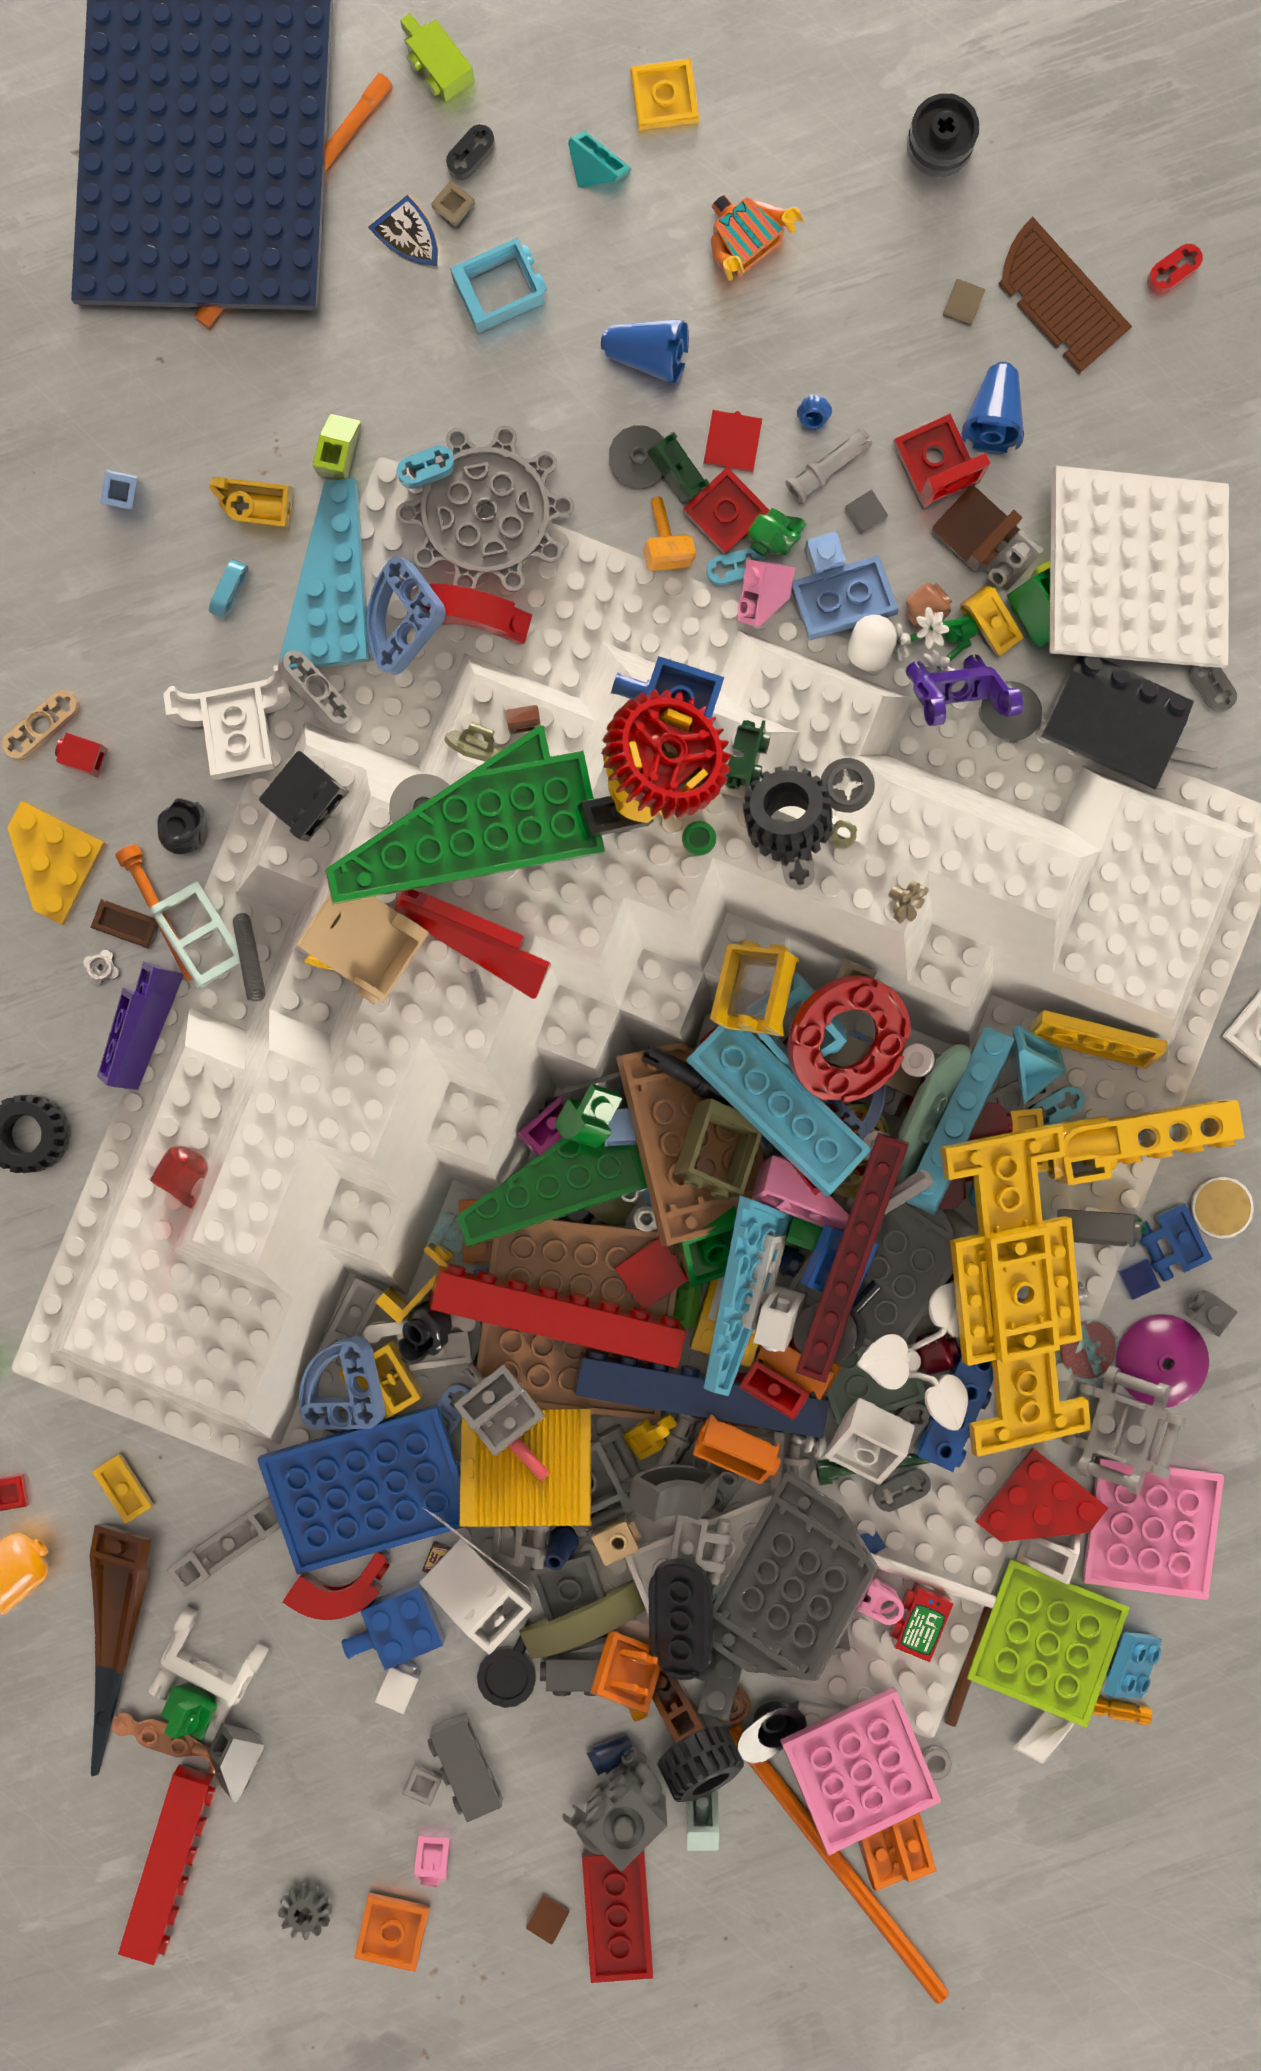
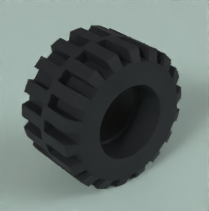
M781 766L776 767L775 772L772 774L768 771L762 773L761 781L755 779L750 784L752 791H746L744 796L745 803H743L747 832L752 845L755 848L759 847L760 853L765 857L771 854L772 860L779 862L781 857L786 858L787 862H794V857L800 856L802 860L809 858L808 853L810 851L816 854L821 850L820 842L827 843L829 832L833 828L831 801L826 785L823 786L822 779L817 775L812 777L811 771L805 768L798 772L797 766H789V770H782ZM788 806L799 807L806 811L800 818L791 822H779L771 818L777 810Z
M17 1095L1 1101L0 1167L2 1169H10V1172L13 1173L39 1172L46 1170V1167L56 1164V1159L64 1155L63 1147L67 1146L70 1140L66 1138V1132H70L69 1125L65 1126L64 1120L67 1117L65 1113L58 1111L60 1107L56 1103H50V1099L38 1097L37 1095ZM25 1115L33 1117L41 1128L40 1143L35 1150L29 1153L20 1150L15 1145L12 1137L16 1121Z
M714 1726L699 1730L675 1743L661 1756L657 1766L673 1799L677 1802H688L704 1797L723 1787L738 1775L745 1762L727 1727Z

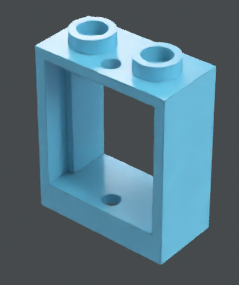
M518 237L450 268L454 284L478 334L545 304L543 293L547 291L545 282L540 273L534 274L531 264L534 263L532 254L527 245L521 246ZM516 259L531 294L485 314L469 280Z
M799 972L793 975L786 1010L800 1000L805 1002L815 993ZM770 992L746 1008L747 1015L765 1017ZM836 1016L830 1021L831 1024L825 1027L829 1033L824 1035L823 1042L820 1045L823 1058L828 1054L837 1053L847 1042L845 1026ZM757 1033L778 1059L792 1072L787 1048L776 1035Z

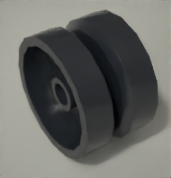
M939 93L924 100L917 107L907 136V152L911 162L921 172L932 177H947L958 173L968 163L979 136V118L975 108L965 98L953 93Z

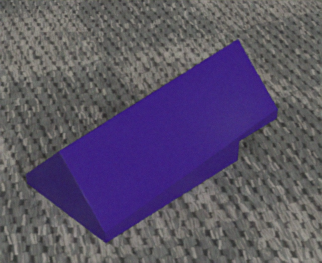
M143 961L135 991L122 988L97 1075L105 1085L133 1090L139 1089L183 979L182 973Z

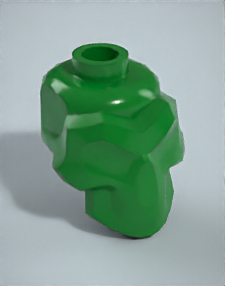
M771 508L767 515H758L749 527L747 536L752 542L750 548L762 557H766L768 553L785 556L791 551L793 545L801 539L800 534L807 526V523L802 518L786 516L780 511Z

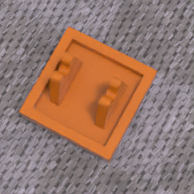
M615 1631L609 1632L590 1693L640 1713L648 1714L661 1669L657 1663L658 1658L650 1655L648 1644Z

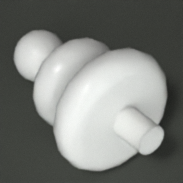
M793 1434L790 1438L792 1444L803 1446L804 1453H810L813 1449V1457L816 1460L821 1459L824 1451L826 1452L829 1447L826 1445L827 1437L825 1434L823 1438L817 1437L816 1440L812 1436L802 1438L799 1434Z

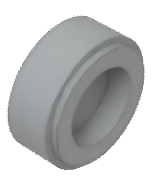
M930 1746L923 1750L922 1755L932 1779L941 1780L950 1773L952 1767L951 1758L947 1751L939 1746Z

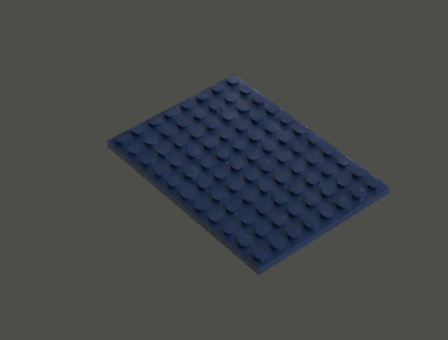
M87 0L71 300L74 304L318 310L333 0Z

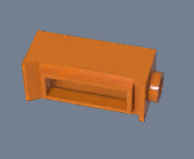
M792 1337L785 1352L768 1351L758 1344L757 1350H759V1353L755 1359L757 1361L763 1360L764 1365L810 1393L814 1391L819 1400L829 1392L842 1367L838 1363L832 1364L826 1383L795 1373L801 1353L794 1342V1337Z
M712 1414L701 1426L692 1454L759 1484H762L769 1475H775L781 1461L777 1457L780 1444L777 1443L773 1446L765 1440L724 1422H718Z

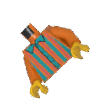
M726 195L720 196L711 206L720 218L714 223L711 238L713 261L725 271L729 281L733 280L732 272L739 277L783 241L785 231L783 226H786L790 233H794L796 228L793 223L796 221L804 222L799 209L791 207L785 210L761 201H753L748 197L734 206Z

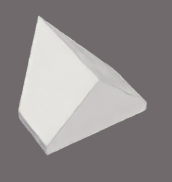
M1080 1534L1023 1540L1016 1560L1056 1580L1069 1584L1079 1557Z

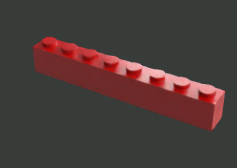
M449 1263L447 1267L438 1266L429 1299L430 1310L666 1366L678 1367L687 1335V1330L683 1324H680L681 1320L668 1315H662L661 1319L651 1317L650 1312L639 1308H632L630 1312L619 1309L620 1305L603 1300L601 1304L589 1302L588 1297L576 1293H571L570 1297L559 1295L557 1289L548 1286H540V1289L527 1287V1282L519 1279L510 1278L509 1282L497 1280L495 1274L485 1271H478V1275L465 1272V1267Z

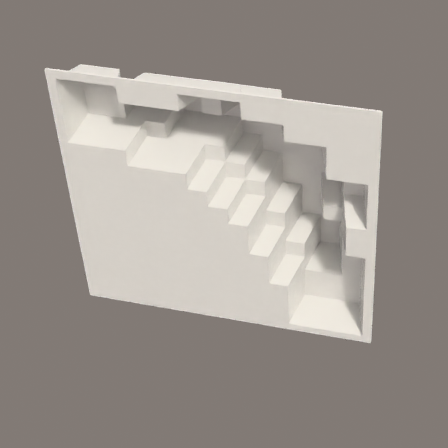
M383 456L377 459L359 503L366 612L376 579L385 564L392 557L397 556L411 561L428 584L453 585L455 577L454 566L447 561L437 562L428 569L419 568L414 563V551L424 542L425 532L417 525H404L400 523L396 517V509L403 502H412L419 499L423 493V487L415 489L404 487L398 478L397 467L399 462ZM409 467L406 468V469H407V474H406V475H409V476L411 477V479H414V478L410 475V473H409ZM488 504L479 506L476 511L480 518H488L494 515L493 507ZM550 522L547 530L548 534L562 548V555L558 561L548 563L538 557L527 558L522 564L525 583L522 589L517 592L507 591L499 577L492 573L482 575L477 581L475 588L476 590L515 603L514 607L533 615L525 644L517 645L478 628L448 624L441 625L400 674L394 675L380 670L372 657L370 648L369 662L317 668L348 702L352 709L351 719L339 730L326 727L290 687L291 699L289 703L275 712L268 729L274 769L250 774L203 890L235 942L233 918L239 913H246L250 916L266 996L259 1002L247 1000L241 964L199 989L196 987L194 980L187 981L183 976L139 1089L124 1088L13 1361L12 1370L16 1374L261 1471L257 1461L259 1455L321 1438L324 1430L311 1429L302 1421L299 1408L300 1384L308 1364L316 1356L317 1348L325 1336L354 1277L357 1276L382 1288L383 1293L392 1287L404 1300L410 1303L437 1273L439 1265L423 1251L432 1241L436 1244L444 1243L454 1253L452 1259L456 1262L455 1264L465 1267V1272L474 1274L473 1270L489 1267V1261L463 1263L461 1228L457 1215H459L458 1201L482 1198L538 1156L517 1135L519 1131L539 1115L538 1110L544 1109V1103L547 1098L561 1096L565 1087L618 1072L619 1067L616 1057L648 1050L647 1046L650 1043H653L656 1047L681 1043L695 1049L706 1013L711 1014L727 944L740 945L741 941H750L759 944L763 948H769L770 944L788 947L789 953L799 959V963L796 962L794 974L799 972L815 992L835 980L845 958L877 971L874 979L883 982L901 997L907 1008L910 1018V1039L906 1038L903 1051L912 1044H921L930 1048L933 1053H944L951 1046L964 1044L970 1049L971 1056L985 1026L1012 1037L1015 1026L1019 1025L1028 1030L1029 1026L1043 1010L1167 1041L1165 1052L1147 1069L1060 1047L1066 1072L1053 1081L1054 1086L1051 1093L1062 1087L1070 1086L1080 1089L1084 1095L1085 1103L1082 1110L1062 1122L1104 1115L1109 1119L1181 1107L1261 905V803L1167 766L1157 788L1154 790L1041 737L1043 731L1038 730V728L1029 737L1016 743H1009L991 733L980 720L979 713L982 700L945 704V723L943 725L929 726L925 721L924 706L913 691V682L906 675V668L909 664L891 657L888 665L883 669L865 671L856 667L850 661L847 655L849 640L830 634L809 641L803 622L775 612L760 627L739 622L737 617L740 597L669 569L649 570L645 560ZM400 573V577H399V578L406 579V578L403 577V576L401 575V573ZM415 585L411 590L412 600L418 595V585ZM394 591L391 595L386 615L387 640L409 614V611ZM414 628L407 635L408 644L414 640ZM658 656L724 677L721 692L712 716L716 717L712 724L714 728L724 729L719 739L729 741L728 746L723 750L724 752L744 757V753L732 750L737 727L742 725L743 720H749L756 724L755 728H760L762 720H765L766 733L771 734L767 754L761 753L758 765L763 766L762 773L768 771L772 774L775 772L776 767L782 766V770H789V766H797L798 772L805 768L811 771L812 777L817 775L821 779L823 771L833 761L841 758H853L863 762L870 769L874 777V794L864 808L853 813L836 812L831 808L833 824L838 820H843L857 827L856 840L852 846L844 850L834 848L829 840L826 844L820 842L821 850L816 854L811 851L815 870L814 880L808 888L803 890H795L785 882L781 859L780 862L772 860L771 854L765 857L760 853L759 847L755 848L752 845L743 813V803H745V800L719 794L704 809H699L691 816L686 813L682 818L677 819L672 814L668 819L664 820L663 816L659 813L653 818L654 821L649 826L602 835L605 852L602 854L414 889L524 935L525 940L521 950L551 962L540 992L535 999L525 995L428 934L386 1000L382 1002L377 999L375 1004L357 994L360 989L359 986L335 970L331 971L304 964V960L309 957V953L296 945L330 894L325 872L326 868L393 824L389 813V802L394 789L400 782L412 775L431 774L440 777L451 785L486 762L463 756L445 743L444 738L447 733L453 730L463 733L465 729H468L470 723L474 722L494 730V745L505 749L529 733H509L506 711L508 709L537 705L541 725H544L550 757L584 751L594 799L611 796L608 790V776L606 768L603 767L604 761L601 754L602 749L607 744L602 739L608 732L606 727L613 719V715L630 700L617 694H611L616 674L618 672L622 675L647 682V680L651 679ZM305 674L300 680L304 682L308 676ZM955 683L951 691L957 692L964 686ZM308 684V690L313 696H322V691L318 685ZM327 698L322 705L325 706L330 700ZM338 710L332 712L335 718L341 715ZM475 733L472 736L484 741V738L480 733ZM297 751L303 752L349 791L309 842L294 836L289 831L291 828L259 801L260 796ZM844 772L842 783L837 784L833 789L844 790L847 800H850L851 790L861 785V783L850 782L846 772ZM788 806L777 810L771 818L779 822H791L800 818L806 811L799 807ZM692 822H706L715 830L716 844L706 855H693L683 846V831ZM839 828L837 835L840 839L847 840L850 837V832L847 828ZM912 881L928 887L927 895L922 897L925 899L923 906L920 909L915 908L917 912L916 918L912 922L905 918L902 923H898L893 918L895 914L893 908L897 902L888 896L891 888L898 886L902 890H906ZM401 892L376 896V898L394 910ZM200 900L185 937L212 921ZM218 929L184 948L200 975L234 956ZM175 960L172 970L182 973ZM746 965L735 1013L747 1014L746 1008L771 991L776 968ZM474 969L479 970L483 991L487 1000L482 1005H477L479 1000H476V996L478 995L474 993L476 988L472 986L474 981H471V977L473 976L469 974ZM802 1000L785 1011L782 1024L784 1037L777 1036L782 1043L789 1036L795 1016L804 1003ZM851 1009L836 1015L845 1026L846 1033L856 1031L874 1039L875 1025L872 1017L866 1011ZM753 1033L758 1040H762L757 1033ZM1012 1053L992 1092L1017 1080ZM1013 1090L1007 1091L1002 1098L1003 1104L1007 1108H1014L1019 1103L1018 1094ZM1066 1092L1064 1094L1065 1100L1057 1104L1059 1108L1065 1105L1071 1108L1074 1107L1073 1101L1077 1099L1076 1095H1069ZM857 1100L851 1101V1104H864ZM906 1104L900 1118L883 1111L881 1113L887 1121L890 1136L899 1139V1130L908 1113ZM1052 1107L1048 1110H1042L1044 1123L1047 1122L1046 1116L1054 1111ZM1171 1126L1169 1130V1136L1172 1132L1173 1126ZM1142 1131L1138 1134L1139 1144L1143 1141ZM771 1142L765 1147L764 1162L772 1155L785 1157ZM1141 1155L1142 1161L1129 1164L1117 1163L1116 1169L1111 1170L1112 1178L1075 1185H1067L1051 1180L1048 1177L1047 1171L1038 1172L1042 1221L1057 1218V1210L1061 1209L1127 1213L1139 1216L1161 1158H1147L1146 1155ZM1083 1161L1071 1162L1073 1173L1092 1170V1166H1084ZM850 1173L836 1188L833 1199L841 1207L844 1206L862 1177ZM969 1181L965 1183L966 1200H963L954 1210L979 1231L977 1209L969 1201V1191L974 1186V1181ZM636 1192L625 1195V1197L633 1198ZM643 1192L639 1193L638 1198L633 1201L635 1207L622 1224V1227L637 1228L634 1223V1214L638 1208L647 1206ZM649 1213L642 1214L640 1218L641 1223L644 1225L651 1224L653 1220L652 1215ZM566 1215L558 1217L560 1220L573 1221ZM596 1216L591 1222L595 1224L608 1225ZM785 1242L786 1245L800 1249L799 1253L805 1256L798 1271L796 1272L797 1274L812 1251ZM1074 1242L1077 1282L1081 1281L1083 1283L1081 1288L1085 1287L1088 1296L1087 1301L1079 1302L1081 1323L1086 1322L1085 1324L1091 1321H1098L1127 1246ZM778 1272L775 1285L787 1289L794 1277L792 1278L787 1274L784 1277ZM709 1282L703 1284L699 1313ZM1027 1286L1019 1289L1017 1299H1023L1028 1296L1029 1290ZM431 1289V1290L426 1294V1296L407 1314L406 1317H409V1314H410L415 1308H417L419 1305H421V1304L424 1303L425 1301H429L430 1295H431V1292H432V1289ZM377 1304L366 1327L374 1321L393 1318ZM929 1310L925 1312L908 1337L910 1345L915 1344L918 1336L940 1330L941 1327L936 1326L932 1322ZM480 1321L469 1332L473 1361L479 1348ZM1084 1324L1081 1325L1083 1340L1078 1342L1075 1353L1081 1350L1082 1345L1086 1351L1090 1341ZM458 1327L451 1328V1332L461 1331ZM685 1328L687 1335L678 1367L675 1369L681 1370L682 1365L699 1368L700 1373L706 1374L710 1354L690 1348L694 1328ZM946 1331L948 1337L952 1338V1336ZM397 1335L383 1336L378 1343L370 1345L374 1351L393 1339L399 1349L398 1342L400 1340L397 1339ZM957 1337L956 1341L958 1343V1347L960 1348V1337ZM1060 1345V1350L1055 1351L1060 1402L1067 1400L1076 1375L1071 1373L1070 1367L1067 1368L1064 1364L1062 1355L1063 1345ZM756 1350L753 1363L759 1353V1350ZM334 1359L330 1361L323 1371L318 1388V1397H349L347 1386L338 1373L343 1367L335 1364L336 1360ZM473 1361L471 1363L413 1370L412 1373L422 1388L424 1395L420 1400L390 1417L437 1404L445 1390L453 1383H463L470 1388L474 1387L462 1372L465 1368L471 1372L468 1366L473 1364ZM740 1364L738 1372L747 1373L750 1367ZM921 1369L919 1373L935 1377L939 1381L943 1375H948L950 1370L928 1375ZM922 1380L925 1391L933 1386L930 1382ZM994 1380L989 1389V1392H992L990 1402L985 1410H980L977 1421L997 1417ZM458 1390L457 1393L450 1392L449 1395L453 1397L451 1403L455 1404L462 1398L464 1393L461 1390ZM925 1400L920 1401L919 1403L923 1404L927 1409ZM830 1405L824 1434L827 1437V1446L830 1445L838 1429ZM338 1406L337 1411L340 1417L348 1420L346 1409ZM900 1408L889 1411V1413L895 1415ZM910 1409L907 1413L910 1417L907 1422L916 1421L919 1423L922 1419L919 1413L922 1410L918 1409L915 1412ZM661 1410L660 1420L669 1414L675 1419L677 1413ZM327 1411L324 1412V1413H317V1414H319V1416L322 1417L324 1414L327 1413ZM591 1414V1420L598 1434L615 1424H621L625 1432L627 1429L645 1420ZM442 1416L446 1430H448L450 1422L446 1417ZM462 1418L449 1438L456 1460H461ZM649 1420V1422L652 1425H655L658 1422L655 1420ZM702 1420L700 1423L696 1424L689 1439L691 1441V1444L689 1447H687V1449H683L677 1461V1465H679L685 1454L692 1446L698 1429L703 1423ZM733 1425V1427L758 1438L762 1433L777 1431L760 1427L753 1428ZM332 1429V1430H335V1431H337V1432H342V1431L349 1430V1429ZM924 1429L911 1442L908 1454L914 1453ZM968 1437L964 1449L967 1451L965 1459L959 1468L955 1467L954 1472L934 1463L895 1468L885 1480L908 1469L920 1468L930 1478L931 1488L923 1498L891 1512L881 1510L874 1501L873 1492L878 1484L859 1474L839 1476L838 1480L833 1481V1484L820 1486L816 1474V1459L813 1457V1449L810 1453H804L802 1445L800 1456L808 1457L809 1465L799 1466V1478L842 1505L853 1525L857 1528L859 1535L868 1533L873 1537L877 1531L886 1548L876 1553V1555L991 1594L1011 1541L1000 1542L977 1524L975 1519L1030 1449L1033 1447L1045 1456L1051 1440L976 1457L971 1452V1442ZM613 1443L605 1445L604 1447L621 1481L628 1478L629 1475ZM629 1447L639 1469L644 1471L654 1467L662 1451L661 1449L640 1461ZM824 1451V1454H823L822 1458L819 1459V1460L827 1459V1458L824 1457V1456H825V1453H826L825 1451ZM916 1475L912 1476V1483L903 1487L904 1490L914 1487L918 1491L921 1489L920 1483L924 1481V1478L918 1479ZM746 1479L724 1511L774 1492L775 1489H771V1484L764 1482L759 1484ZM884 1489L882 1491L883 1497L880 1498V1501L885 1500L888 1504H891L893 1502L892 1496L900 1493V1489L891 1493L888 1489ZM617 1501L599 1511L592 1513L591 1516L620 1503V1501ZM710 1508L703 1516L712 1517L722 1512ZM637 1512L627 1516L629 1523L635 1521L642 1536V1539L638 1540L639 1546L674 1532L677 1515H671L653 1522ZM464 1527L455 1530L492 1559L494 1527ZM554 1527V1528L550 1529L549 1531H546V1544H547V1545H548V1539H549V1534H550V1532H551L553 1529L557 1528V1527ZM528 1529L527 1541L533 1543L534 1531ZM593 1530L588 1532V1536L579 1539V1546L573 1554L591 1551L605 1592L633 1580L625 1557L607 1566L604 1565L591 1538ZM452 1531L429 1537V1539L452 1547L460 1538ZM526 1556L525 1562L520 1566L492 1559L502 1568L532 1580L530 1574L532 1557ZM879 1570L876 1578L895 1589L901 1602L907 1589L912 1590L914 1583H917L883 1570ZM920 1584L949 1596L954 1603L930 1662L894 1648L891 1641L892 1637L889 1636L892 1625L883 1624L857 1610L847 1627L850 1651L831 1656L818 1680L811 1681L797 1677L769 1675L849 1707L894 1687L898 1692L913 1732L926 1738H933L972 1643L984 1605ZM720 1591L713 1596V1601L717 1598ZM885 1601L884 1603H882L881 1607L889 1606L892 1603V1601ZM898 1606L893 1612L881 1615L887 1618L895 1616ZM646 1610L631 1619L649 1626V1616Z

